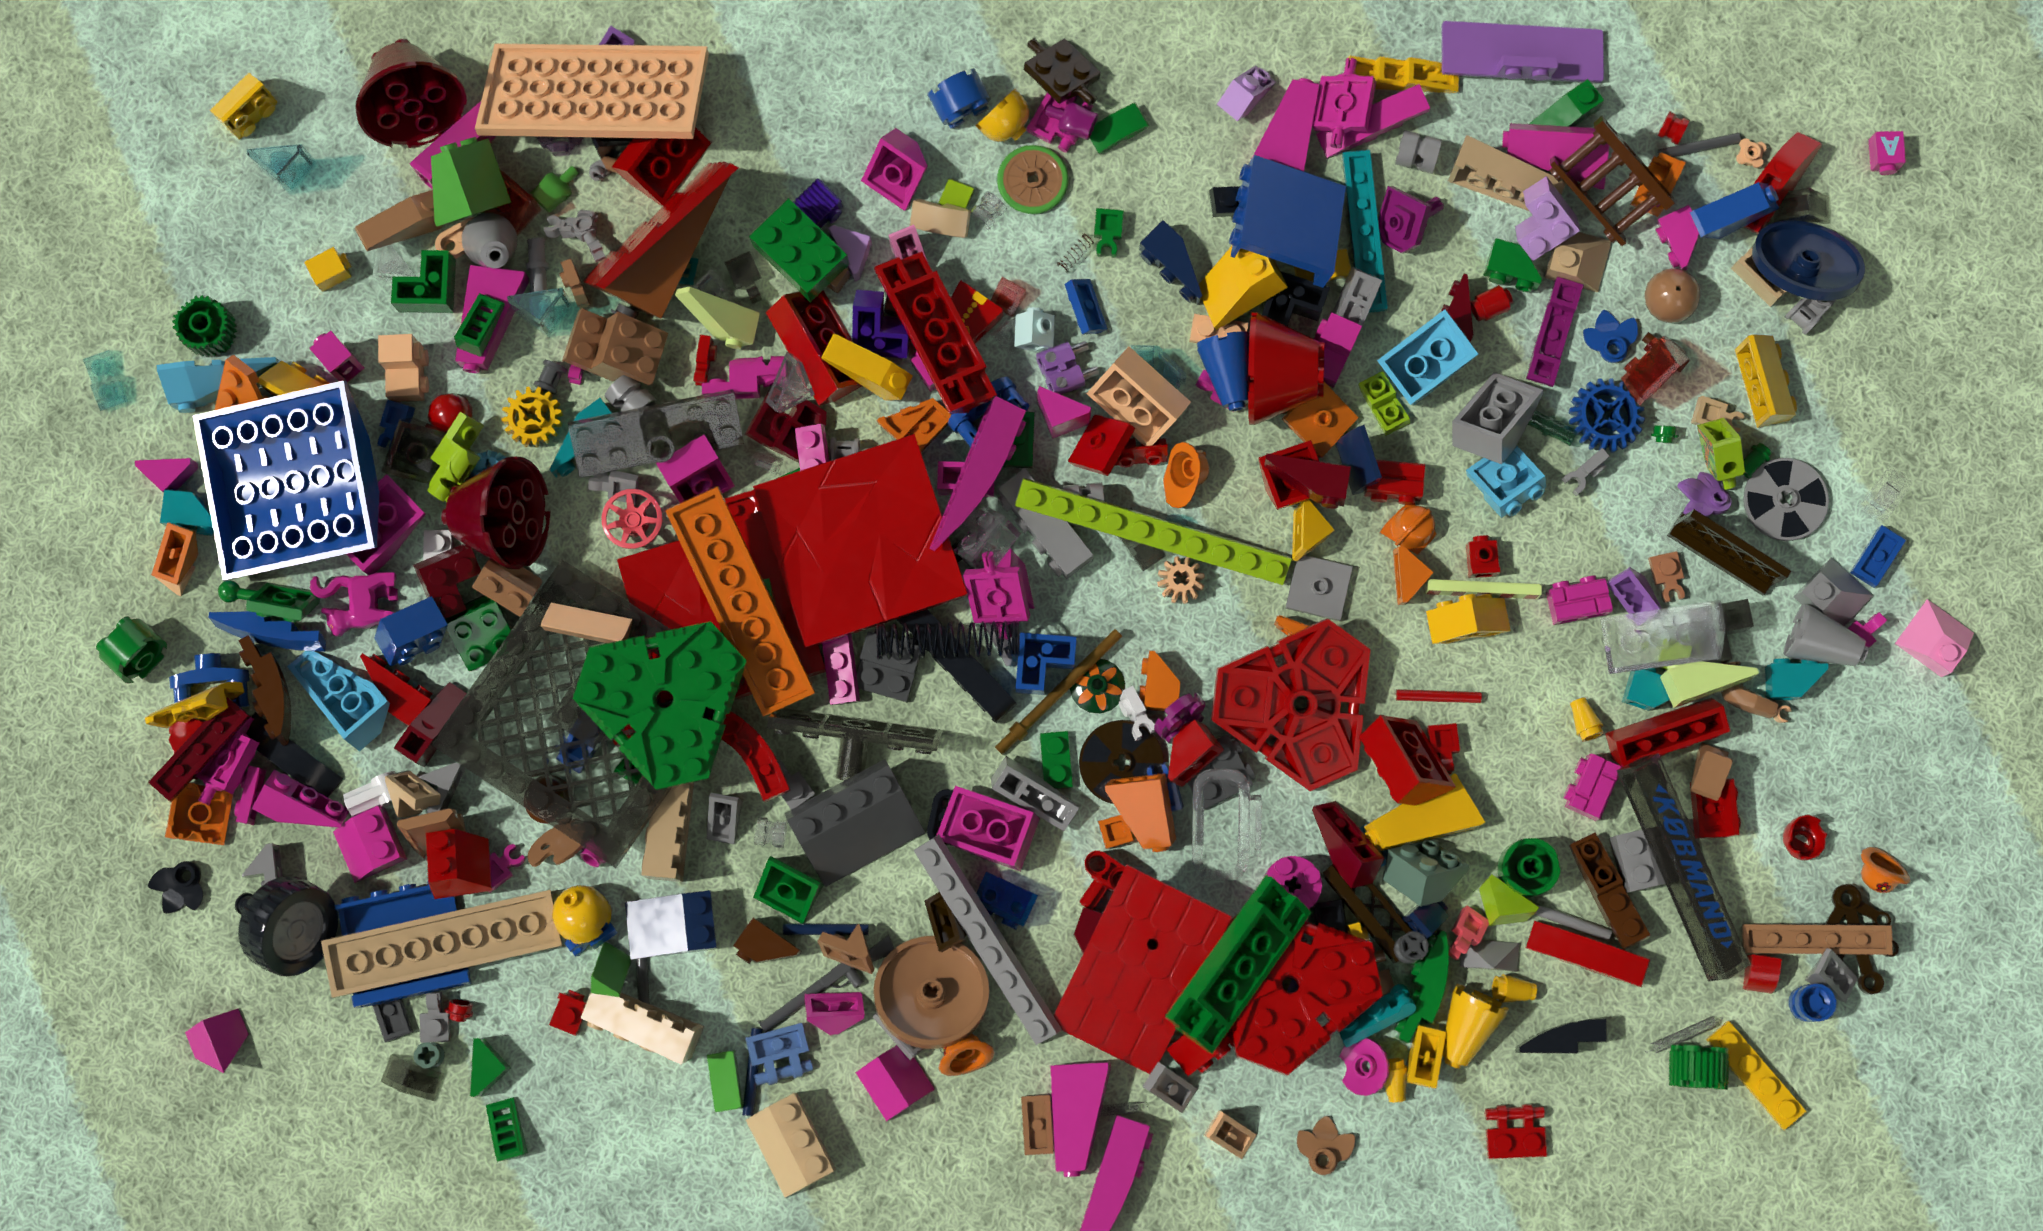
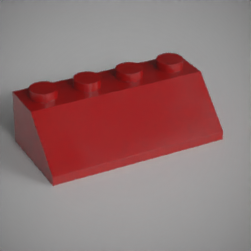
M824 290L811 302L800 292L785 294L766 312L819 406L835 402L862 387L861 384L821 359L833 334H837L852 342L850 335Z

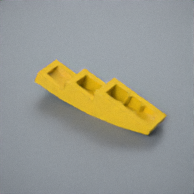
M1351 55L1348 57L1350 60L1351 58L1357 60L1356 75L1374 76L1376 80L1375 89L1404 91L1420 84L1423 92H1458L1459 75L1442 74L1441 62L1409 57L1406 60L1382 56L1376 60Z

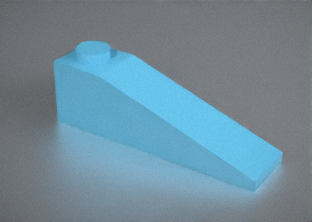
M276 357L240 359L251 367L258 377L280 362ZM212 360L209 366L195 365L194 361L156 365L168 404L180 413H191L196 411L195 407H202L216 401L225 361Z
M304 651L287 666L342 738L359 752L382 732L390 703L375 684L337 665L332 660L315 651ZM308 661L304 666L300 668L303 662Z

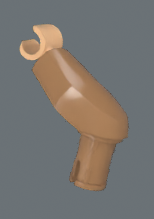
M1738 661V662L1722 663V664H1728V665L1741 666V665H1740V664H1741L1740 661ZM1743 683L1721 692L1723 699L1736 708L1766 718L1773 717L1778 723L1788 722V720L1780 717V711L1783 709L1791 712L1789 706L1778 707L1776 701L1746 689V686L1743 687Z

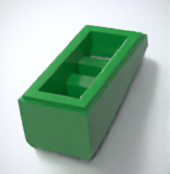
M479 293L454 336L456 346L461 350L481 357L505 307L504 302ZM483 306L488 309L493 310V312L488 313L486 311L481 310V307ZM478 316L480 318L487 320V322L485 323L483 321L477 320L476 318ZM472 327L482 330L481 333L472 330Z
M512 1097L486 1105L497 1162L528 1154L515 1098ZM510 1108V1113L495 1117L494 1111ZM512 1119V1125L498 1128V1122ZM514 1130L515 1136L501 1139L500 1134ZM516 1142L517 1147L503 1150L502 1145Z

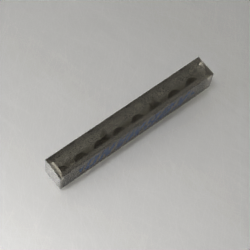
M1659 753L1640 757L1618 769V776L1707 980L1729 979L1751 965L1746 951L1742 946L1734 923L1725 907L1723 898L1715 884L1700 845L1695 838Z

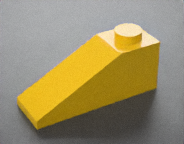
M837 334L832 335L821 359L885 401L901 400L913 375L892 361Z

